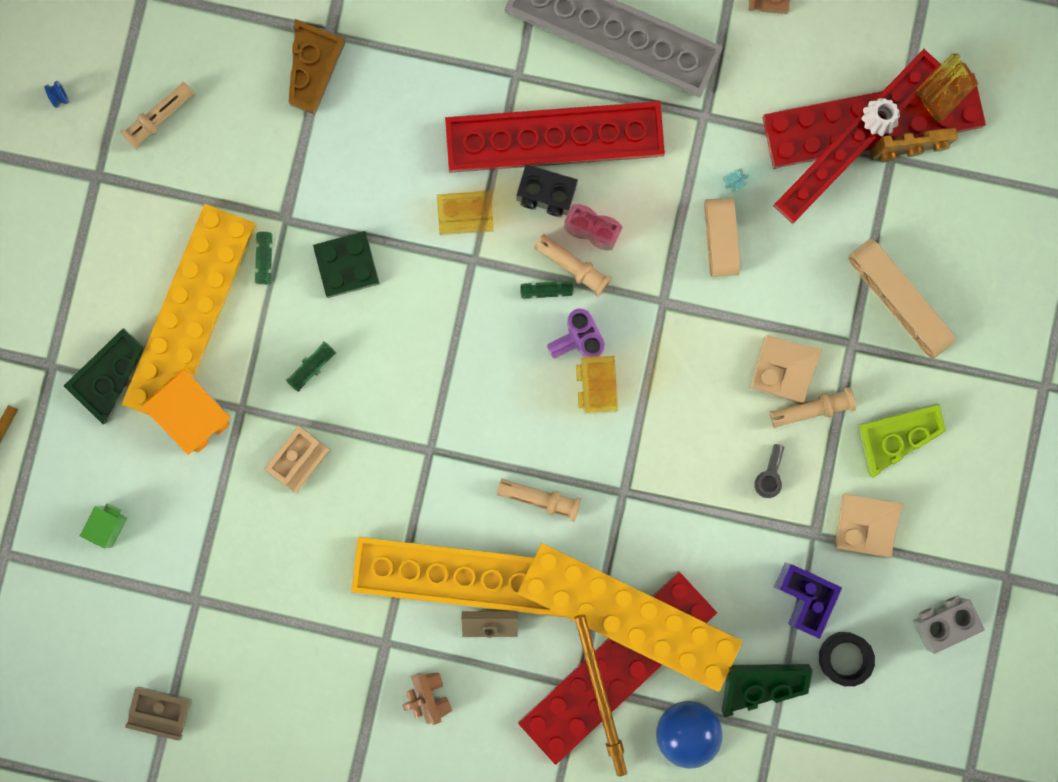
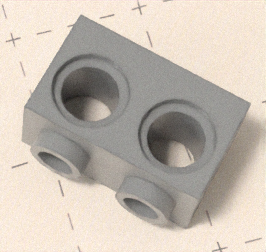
M959 596L951 597L944 601L945 606L936 610L934 607L925 609L919 613V618L913 620L927 651L936 654L985 631L970 599L960 598ZM959 610H962L965 618L962 623L957 624L955 615ZM937 621L940 625V630L936 635L932 636L930 626Z

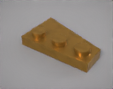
M295 19L289 104L315 115L346 41L340 36Z
M956 128L927 131L918 135L919 138H914L913 133L903 134L901 137L893 140L892 136H883L869 150L871 160L881 159V162H889L897 159V155L907 154V157H914L923 154V150L933 149L934 152L947 150L958 139Z

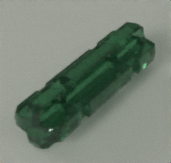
M262 231L256 234V244H259V247H256L255 269H258V272H255V283L259 285H269L271 283V273H269V270L272 269V248L270 244H272L273 235L270 232Z
M557 281L538 282L536 285L523 283L520 286L521 298L530 299L532 296H536V298L558 297L559 294H562V297L572 296L573 283L572 281H561L558 284Z

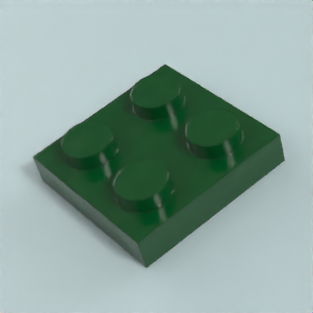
M365 231L313 245L327 298L380 285Z

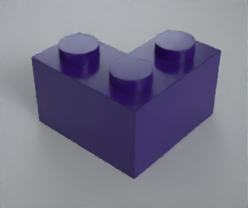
M785 562L774 588L799 599L788 624L820 639L842 587Z

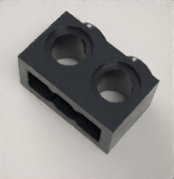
M526 164L516 198L517 201L521 202L520 205L522 207L536 210V207L547 210V214L555 217H562V214L568 216L578 179ZM535 183L540 186L541 191L538 194L532 195L526 191V187L529 184ZM556 191H562L566 194L567 199L563 202H556L553 200L552 194Z

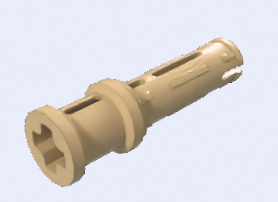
M184 81L181 82L176 89L162 99L146 115L144 113L142 115L139 114L137 116L138 120L128 129H122L120 133L136 150L139 149V144L150 134L155 135L158 130L156 127L189 98L194 96L195 93Z
M545 234L540 237L541 240L537 241L534 246L536 250H539L573 274L576 282L588 286L595 292V296L599 297L612 279L611 276H605L593 268L591 262H582L549 239Z
M846 387L844 391L831 395L824 393L818 400L770 411V418L783 417L772 422L775 429L820 415L833 417L834 413L840 411H856V404L850 387Z
M501 478L497 491L499 496L546 509V512L550 515L556 513L569 517L573 522H575L581 498L578 497L575 500L560 495L558 491L548 493Z

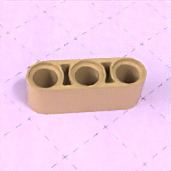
M734 198L705 199L704 207L711 277L739 275L740 257Z

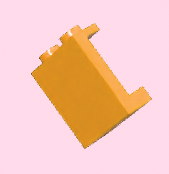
M186 366L145 400L142 408L187 455L193 451L196 453L200 452L208 445L209 441L207 439L212 434L216 433L219 435L230 425L228 421L231 418V414L225 411L196 381L193 373Z

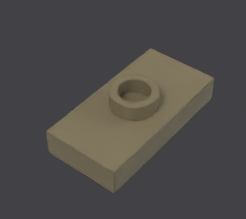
M462 611V637H518L517 611Z

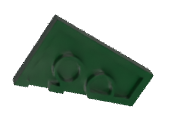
M123 328L63 386L104 425L144 347Z
M809 664L732 665L729 667V673L726 678L722 704L724 718L733 716V711L744 708L750 711L757 709L758 704L772 700L778 703L808 694L813 671Z

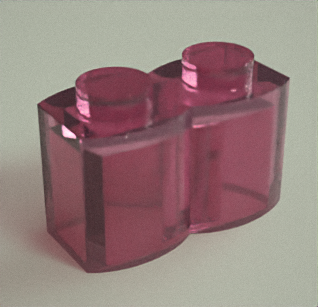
M572 204L564 221V229L570 235L579 239H589L594 246L608 251L613 250L623 228L615 219L603 215L598 216L591 208L582 204Z

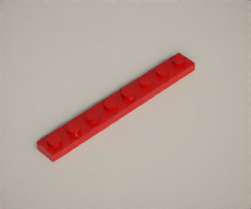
M923 49L874 101H877L879 98L892 100L894 104H897V109L900 113L944 66L928 51ZM864 112L854 120L773 205L790 223L794 224L879 135L878 133L871 134L870 129H865V122L861 119ZM878 114L880 118L884 119L882 114Z

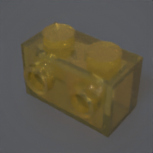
M615 357L581 358L580 364L576 365V381H582V392H577L578 408H583L584 414L617 412Z

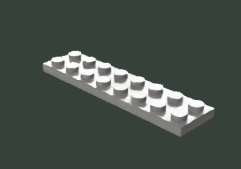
M509 0L505 7V13L699 98L703 94L723 49V46L617 0Z

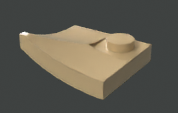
M766 335L762 342L750 388L791 402L803 404L822 349Z
M843 494L834 548L891 558L903 503Z

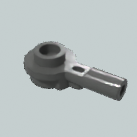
M774 444L767 470L760 473L754 481L755 491L763 498H773L782 489L780 475L777 473L784 451V446Z

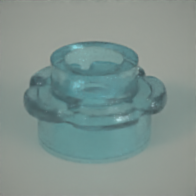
M742 168L727 174L722 178L726 184L725 189L731 188L733 192L744 187L747 184L745 179L749 175H745Z

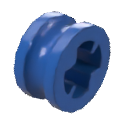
M58 80L54 82L53 86L49 84L44 86L46 94L55 108L60 107V103H69L68 96Z

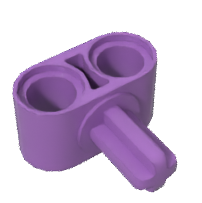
M581 308L573 310L568 316L567 327L569 334L547 345L553 358H557L577 348L580 354L588 360L600 357L605 346L591 314ZM575 316H583L587 320V326L583 329H577L573 326L572 319ZM587 340H595L599 344V351L593 354L588 353L584 348V343Z

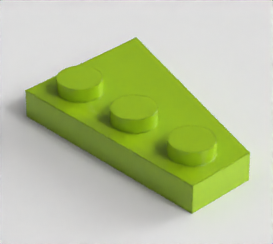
M937 403L857 424L869 475L872 478L879 475L882 470L891 464H896L902 460V457L916 448L919 449L946 431L941 407Z

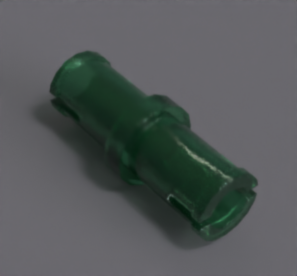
M323 341L309 358L305 357L302 360L303 364L286 381L299 392L314 375L318 376L321 373L320 369L337 352L327 342Z

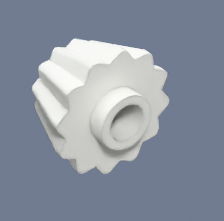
M879 98L877 101H870L868 107L863 109L864 115L861 119L865 122V129H870L871 134L878 133L880 136H883L885 133H892L893 128L898 126L900 113L897 109V104H894L892 100ZM878 114H882L884 119L880 118Z

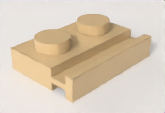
M298 425L264 469L285 486L289 487L294 493H298L330 452V449Z

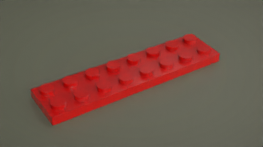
M975 74L929 82L900 112L898 126L893 128V132L885 133L883 136H892L893 140L901 137L903 134L913 133L914 138H919L918 135L927 131L956 128L957 133L986 126ZM881 92L764 114L762 118L773 169L816 161L863 112V109L868 107L869 102L874 101ZM878 135L864 151L870 150L883 136Z
M661 101L445 117L449 173L525 167L526 164L530 166H547L664 157L665 155Z
M680 572L676 573L652 596L705 623L709 622L717 614V611ZM607 638L595 649L611 713L659 669L662 664ZM586 659L518 721L519 726L555 765L602 722Z

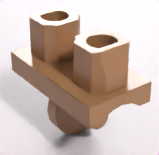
M418 673L411 676L415 690L406 691L409 701L402 705L404 711L412 709L415 718L421 717L424 714L427 724L432 723L435 725L442 722L441 717L450 713L452 708L447 697L434 701L431 691L443 687L440 674Z

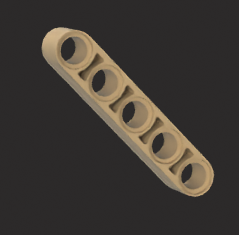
M868 239L848 256L854 269L926 355L934 359L956 341L950 329L877 242Z

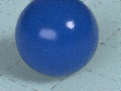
M695 701L676 703L669 707L659 719L656 729L658 747L664 757L676 766L687 769L702 767L714 759L722 744L723 734L720 721L716 714L702 703Z

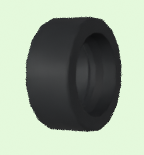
M838 632L830 635L823 642L819 651V664L823 673L831 681L844 687H855L864 683L872 675L875 667V654L871 645L864 638L851 632ZM852 643L861 650L863 663L856 673L841 675L833 669L831 654L833 649L839 644Z

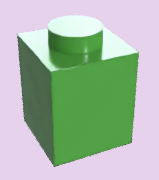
M113 505L95 506L80 537L104 549L112 548L127 517L121 515L122 510Z

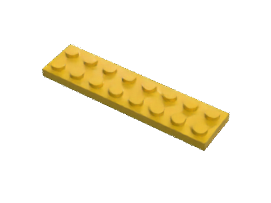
M204 203L122 405L149 415L142 408L144 401L186 366L193 373V377H195L256 228L254 222Z
M358 537L351 589L353 593L564 617L517 593L534 557Z
M541 543L517 592L575 621V616L585 614L589 629L717 692H720L729 673V667L732 666L743 643L742 640L544 543Z

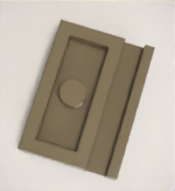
M138 686L134 690L128 714L129 718L125 728L179 741L183 736L182 733L192 699Z

